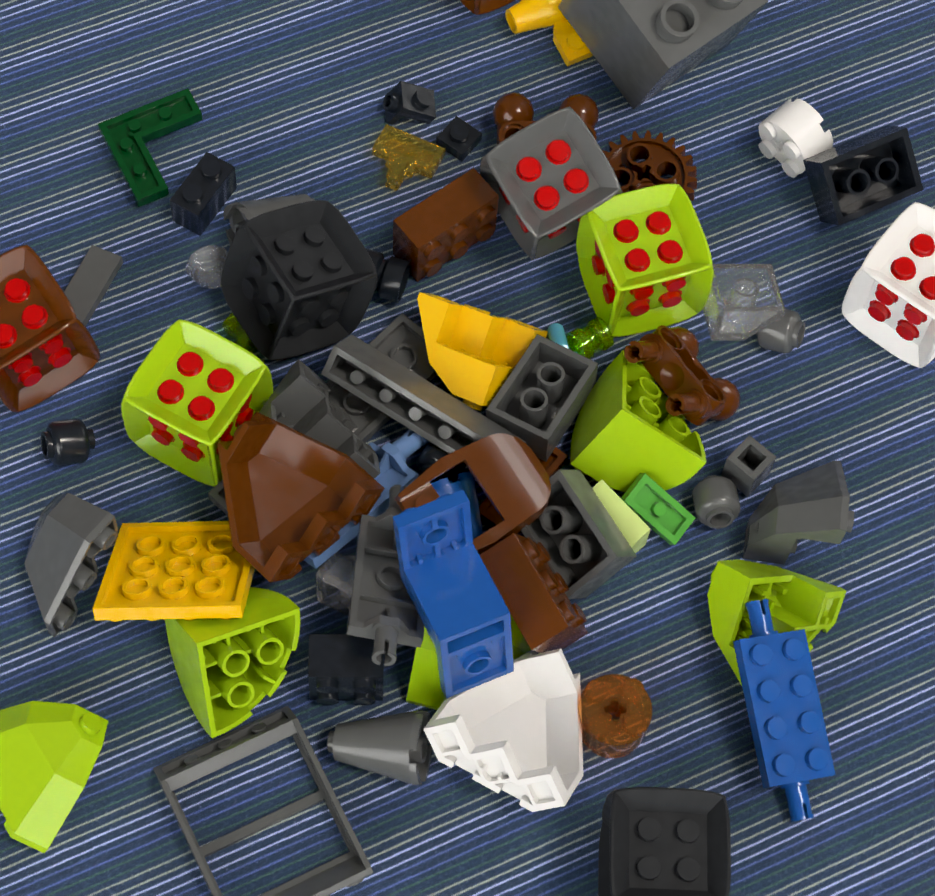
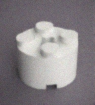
M788 99L759 124V135L762 142L758 146L765 157L768 159L775 157L781 163L784 172L788 176L795 178L806 170L803 162L804 159L832 148L833 137L830 130L823 131L820 123L824 120L811 105L801 99H796L791 102V99Z

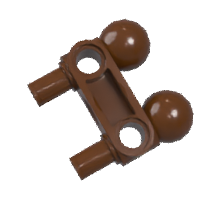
M516 92L504 94L494 105L493 116L498 126L497 145L535 122L533 121L534 110L531 101L523 94ZM579 93L568 96L559 106V110L571 107L584 121L596 140L597 136L594 126L598 122L599 112L595 101L588 95Z
M661 325L653 333L644 335L639 341H631L630 345L625 347V358L630 363L641 362L669 397L665 405L670 415H683L692 424L702 426L708 419L724 421L733 416L739 408L740 394L736 385L729 380L712 378L697 359L699 343L695 334L688 329L679 326L668 328Z

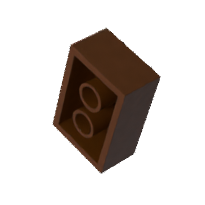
M472 168L393 220V255L411 262L410 275L416 282L425 276L431 277L442 268L443 264L452 258L458 259L462 257L469 247L478 241L484 242L493 235L496 229L499 195L475 168Z
M512 533L480 554L510 614L532 651L543 653L560 648L563 650L588 634L583 624L587 621L583 611L576 603L571 604L565 592L569 591V588L558 572L553 573L547 563L551 560L550 555L541 542L536 543L530 537L525 538Z

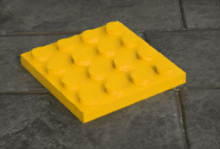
M229 521L122 523L92 608L95 621L110 620L118 622L122 620L156 621L160 619L194 620L204 618L228 620L243 618L255 568L233 548Z

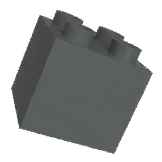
M562 0L558 8L634 110L728 46L766 5L768 0Z

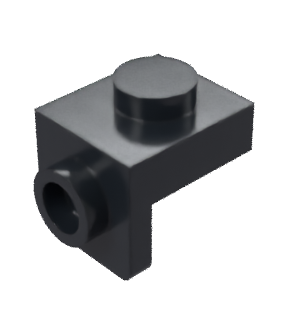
M400 81L384 97L383 108L385 110L386 123L393 125L403 116L430 124L436 118L434 90Z

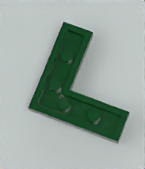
M188 88L98 123L99 132L138 207L169 195L168 187L145 143L202 120V112Z

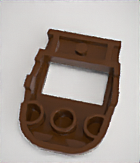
M497 433L475 441L440 458L395 497L402 511L432 502L439 495L432 486L431 481L460 463L465 462L503 520L473 539V544L480 555L512 533L517 534L526 525H530L536 520L549 503L551 484L543 465L525 442L510 434Z

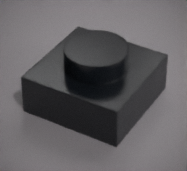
M456 116L437 136L436 145L462 162L480 143L482 133Z

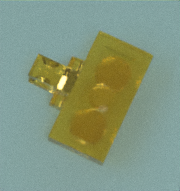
M386 124L373 145L372 155L386 160L385 167L389 170L386 174L387 182L385 186L398 191L405 176L412 178L415 173L432 179L445 156L446 148Z

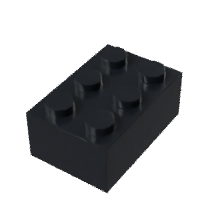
M887 125L803 160L820 222L839 226L924 190L906 127Z

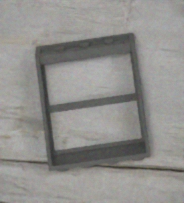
M288 705L153 768L212 896L223 895L205 857L322 801L325 802L349 852L259 896H330V894L344 887H352L359 884L365 877L374 873L298 718ZM292 735L319 791L200 847L174 790Z

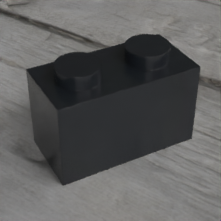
M206 152L170 199L172 220L201 236L237 188L235 167Z

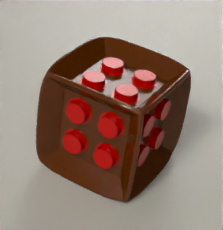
M29 245L13 248L0 255V399L10 411L17 413L41 403L85 375L100 360L99 349L84 324L77 319L65 293L47 266Z

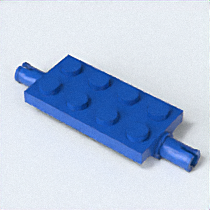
M769 599L755 600L745 603L752 635L749 638L733 641L762 785L763 788L780 786L781 789H785L790 822L814 818L806 784H810L809 780L834 776L836 774L805 629L778 633L777 630L774 631L768 604Z

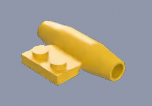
M521 0L506 10V20L514 34L553 26V42L567 67L593 56L558 8L562 0Z

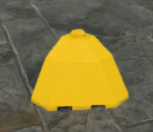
M419 292L417 298L430 365L453 395L463 398V403L475 410L482 411L483 406L488 407L536 335L538 334L546 338L548 333L524 322L509 317L491 316L489 311L467 304L462 305L435 294Z

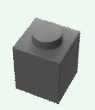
M749 435L728 456L721 476L732 480L736 488L748 497L770 474L776 456Z

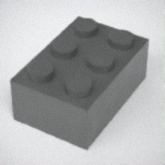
M537 334L486 409V417L526 441V444L532 449L537 458L546 462L596 384L598 363Z
M558 470L549 478L551 493L547 507L530 525H526L521 531L526 538L530 537L536 543L541 542L551 558L547 562L553 573L558 572L569 588V591L565 592L568 599L587 598L636 558L637 555L580 470Z

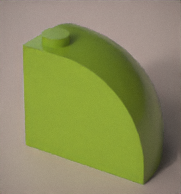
M622 350L597 380L581 408L571 439L570 464L576 470H580L583 475H588L598 482L603 480L610 488L626 492L640 473H646L661 488L668 490L694 476L706 464V454L698 432L694 431L691 433L685 422L686 418L683 415L672 416L668 413L665 405L668 398L654 383V378L640 362L630 363L624 356V350Z
M250 587L243 618L228 620L220 618L194 620L165 619L169 647L182 689L196 718L211 738L228 732L253 715L251 710L266 695L271 697L287 674L284 668L291 651H296L300 634V608L285 595L269 589Z

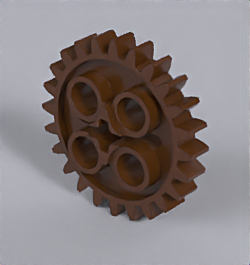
M650 130L646 131L644 138H639L638 133L633 131L632 140L628 141L624 135H620V145L610 141V152L602 150L611 164L618 181L627 183V185L621 187L623 193L660 184H679L688 195L690 201H694V189H697V178H695L697 176V168L692 166V155L685 156L684 145L675 149V138L663 142V133L661 132L656 139H652ZM636 159H645V160H646V161H644V162H642V163L634 162V160H636ZM665 174L673 176L669 179L661 178V176Z

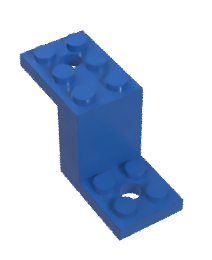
M460 490L452 494L441 495L432 502L419 507L408 508L400 514L393 516L401 580L436 648L440 686L446 699L513 672L510 611L473 544L470 501L465 491Z

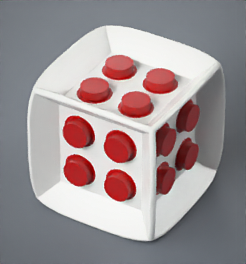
M915 202L896 218L870 250L862 266L850 282L841 309L843 316L858 331L902 361L919 368L925 367L935 358V209Z

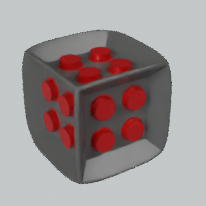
M571 107L552 112L514 133L482 157L480 162V175L499 195L497 211L519 246L531 260L548 255L577 239L580 218L613 196L623 193L618 178L607 157L584 121Z

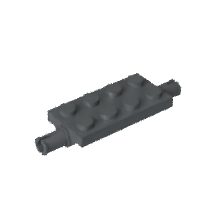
M394 485L390 488L389 506L383 514L377 517L361 515L346 635L374 639L372 661L380 665L381 656L385 654L384 666L395 664L397 644L421 648L424 637V624L400 576L392 517L402 512L395 500V497L400 493L401 485Z

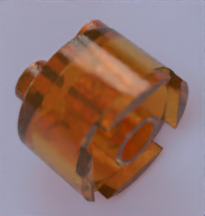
M609 674L591 680L587 684L578 704V715L582 727V743H585L595 754L605 758L624 757L641 744L652 719V703L641 681L624 675ZM609 713H615L619 719L612 720V715Z

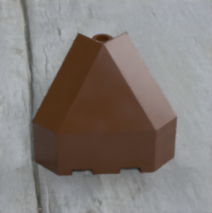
M255 412L250 421H245L236 429L233 441L217 442L233 548L269 582L293 578L302 570L300 562L312 552L317 556L321 555L340 539L338 533L350 521L357 525L362 514L368 515L385 489L347 454L259 412Z

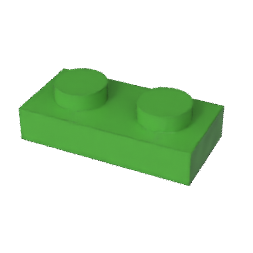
M640 473L621 497L642 521L669 545H676L695 520V517L646 473Z

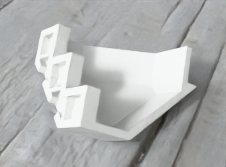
M561 648L538 654L532 650L513 660V672L444 700L424 727V732L438 761L451 768L455 764L472 773L474 781L498 794L503 790L521 800L519 805L531 812L565 806L583 777L580 673L572 674Z

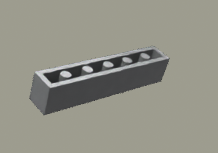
M354 335L348 336L333 346L321 373L449 454L492 434L505 433L519 438Z

